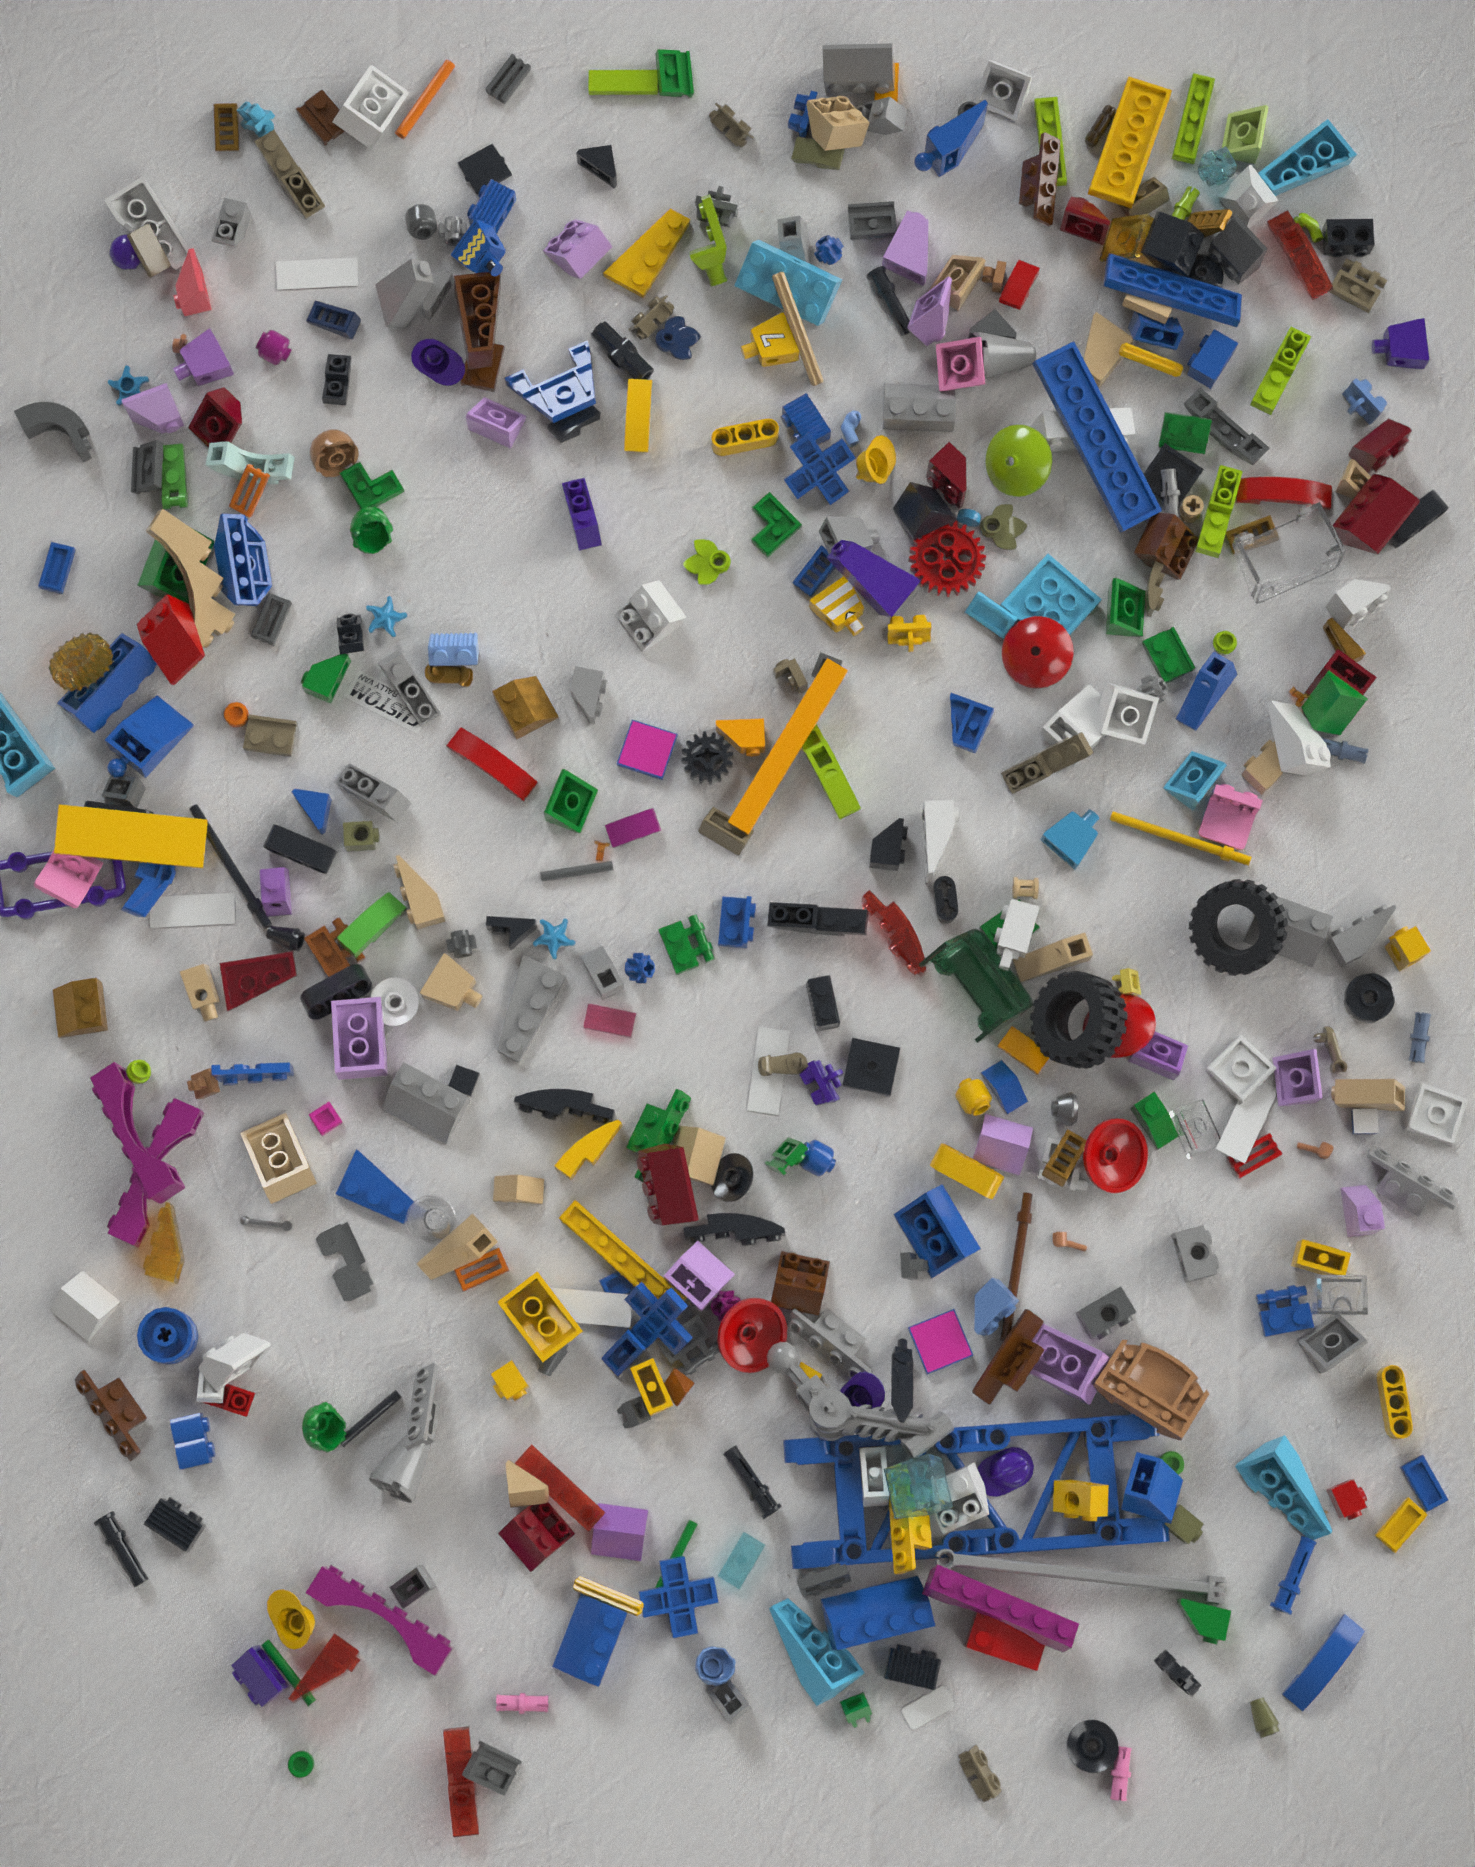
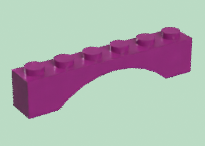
M113 1062L90 1077L94 1085L92 1091L103 1104L102 1111L113 1124L112 1131L123 1144L122 1152L131 1160L133 1164L132 1172L138 1180H141L144 1186L142 1187V1192L148 1200L162 1204L185 1189L176 1168L154 1158L145 1149L137 1135L132 1114L135 1086L127 1077L126 1068Z
M173 1098L172 1102H168L163 1110L164 1118L161 1125L157 1124L153 1130L152 1138L154 1139L150 1147L145 1149L154 1158L162 1160L171 1149L182 1141L194 1136L205 1113L201 1109ZM132 1173L129 1180L131 1186L128 1192H124L120 1197L118 1203L120 1208L117 1214H113L107 1225L109 1229L107 1234L139 1248L150 1224L147 1215V1198L142 1192V1187L144 1186L141 1180H138Z
M938 1564L929 1571L922 1594L945 1604L969 1609L1002 1621L1024 1632L1037 1642L1062 1653L1072 1648L1079 1627L1077 1622Z
M330 1565L329 1568L326 1566L321 1567L307 1589L306 1594L326 1607L336 1605L356 1606L370 1610L383 1617L402 1636L409 1648L413 1662L434 1676L439 1673L453 1650V1647L449 1645L451 1640L440 1633L434 1636L428 1632L430 1627L416 1619L415 1623L406 1618L408 1613L395 1605L393 1609L384 1604L386 1602L384 1597L376 1592H373L372 1595L363 1590L365 1585L354 1578L351 1581L343 1578L344 1572L333 1565Z

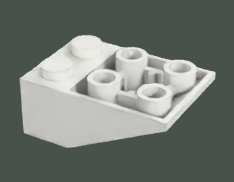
M1089 684L1042 727L1039 735L1050 745H1053L1065 738H1070L1083 732L1090 747L1093 749L1106 736L1099 733V703L1102 696ZM1080 761L1072 764V766L1075 767Z

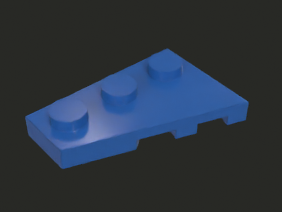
M290 1062L260 1063L255 1065V1069H250L249 1065L234 1064L230 1069L221 1070L220 1065H211L212 1076L219 1082H223L225 1086L237 1085L238 1081L248 1080V1083H261L265 1078H272V1081H285L287 1076H294L293 1066Z
M356 1149L336 1195L401 1224H405L414 1201Z

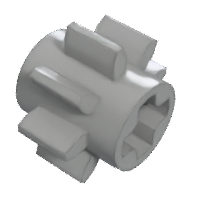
M456 216L446 217L445 223H439V238H444V243L447 245L456 246L467 231V224H462V219Z
M1152 675L1142 678V684L1138 686L1137 691L1158 697V704L1164 702L1162 696L1167 694V686L1161 677H1152Z

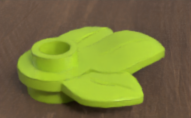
M697 539L694 540L697 554L689 557L683 563L687 571L698 574V584L708 585L716 581L719 574L725 573L730 568L731 559L725 551L718 550L714 542ZM716 560H722L723 564L721 566H717L714 562Z

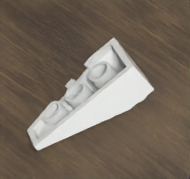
M142 176L104 200L115 219L128 231L132 232L139 227L149 224L171 267L177 270L183 266L190 248L145 176Z

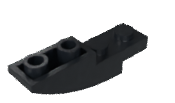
M770 902L767 926L812 934L867 936L869 911L867 909L819 907L814 904Z
M544 1089L528 1092L514 1098V1104L519 1106L518 1110L532 1114L533 1110L542 1113V1117L550 1120H556V1117L563 1118L565 1109L569 1110L568 1114L582 1118L584 1114L591 1116L592 1121L604 1125L607 1121L613 1122L615 1116L614 1109L593 1104V1093L580 1090Z
M738 1213L707 1214L708 1224L684 1228L685 1240H690L691 1243H696L697 1241L705 1242V1237L715 1236V1240L730 1238L731 1233H734L736 1243L741 1242L742 1246L754 1245L756 1240L766 1238V1242L779 1241L781 1236L785 1235V1228L774 1222Z

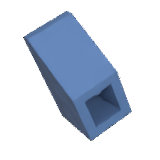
M992 1277L975 1295L974 1331L978 1335H991L999 1327L998 1322L1003 1317H1009L1016 1310L1015 1305L1019 1300L999 1279Z

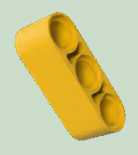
M768 418L718 428L711 436L712 450L716 455L726 456L771 447L778 441V423ZM764 430H772L774 434L766 436L762 432ZM747 434L751 438L749 440H741L739 437ZM719 439H725L728 441V443L725 445H719L716 443V441Z
M943 1143L940 1144L930 1163V1166L989 1199L995 1197L1005 1178L993 1169Z
M1396 1365L1386 1366L1378 1371L1376 1378L1386 1434L1390 1438L1404 1439L1410 1436L1413 1431L1405 1376L1400 1367ZM1388 1370L1395 1374L1396 1378L1393 1384L1388 1383L1385 1379V1374ZM1392 1395L1396 1396L1400 1401L1397 1409L1390 1406L1389 1400ZM1396 1421H1400L1404 1426V1431L1401 1435L1394 1431V1423Z

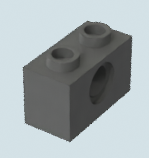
M1120 1286L1077 1311L1076 1315L1090 1339L1097 1336L1100 1340L1112 1333L1110 1330L1112 1326L1119 1324L1121 1328L1133 1321L1131 1315L1135 1314L1136 1310ZM1103 1308H1108L1113 1312L1112 1321L1107 1322L1102 1319L1101 1311Z

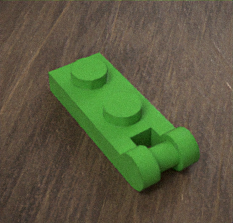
M183 443L163 445L161 486L164 510L171 509V506L188 507ZM179 492L178 496L171 497V493Z

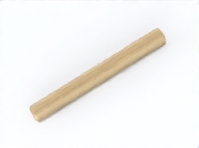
M776 273L772 276L810 383L812 386L819 385L823 382V377L785 273Z

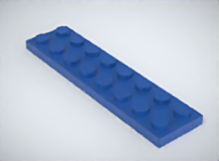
M1073 341L1035 360L1032 365L1119 532L1121 533L1161 512L1162 509L1075 342Z

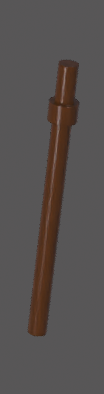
M1023 1192L1021 1209L1017 1212L1016 1222H1018L1008 1285V1289L1016 1298L1028 1224H1031L1032 1220L1030 1210L1033 1194ZM1014 1312L1007 1318L1003 1317L1000 1341H1004L1012 1330Z

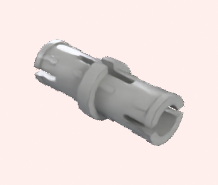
M1176 469L1161 470L1163 485L1161 497L1164 498L1165 513L1175 514L1177 517H1180L1178 502L1180 490H1177Z

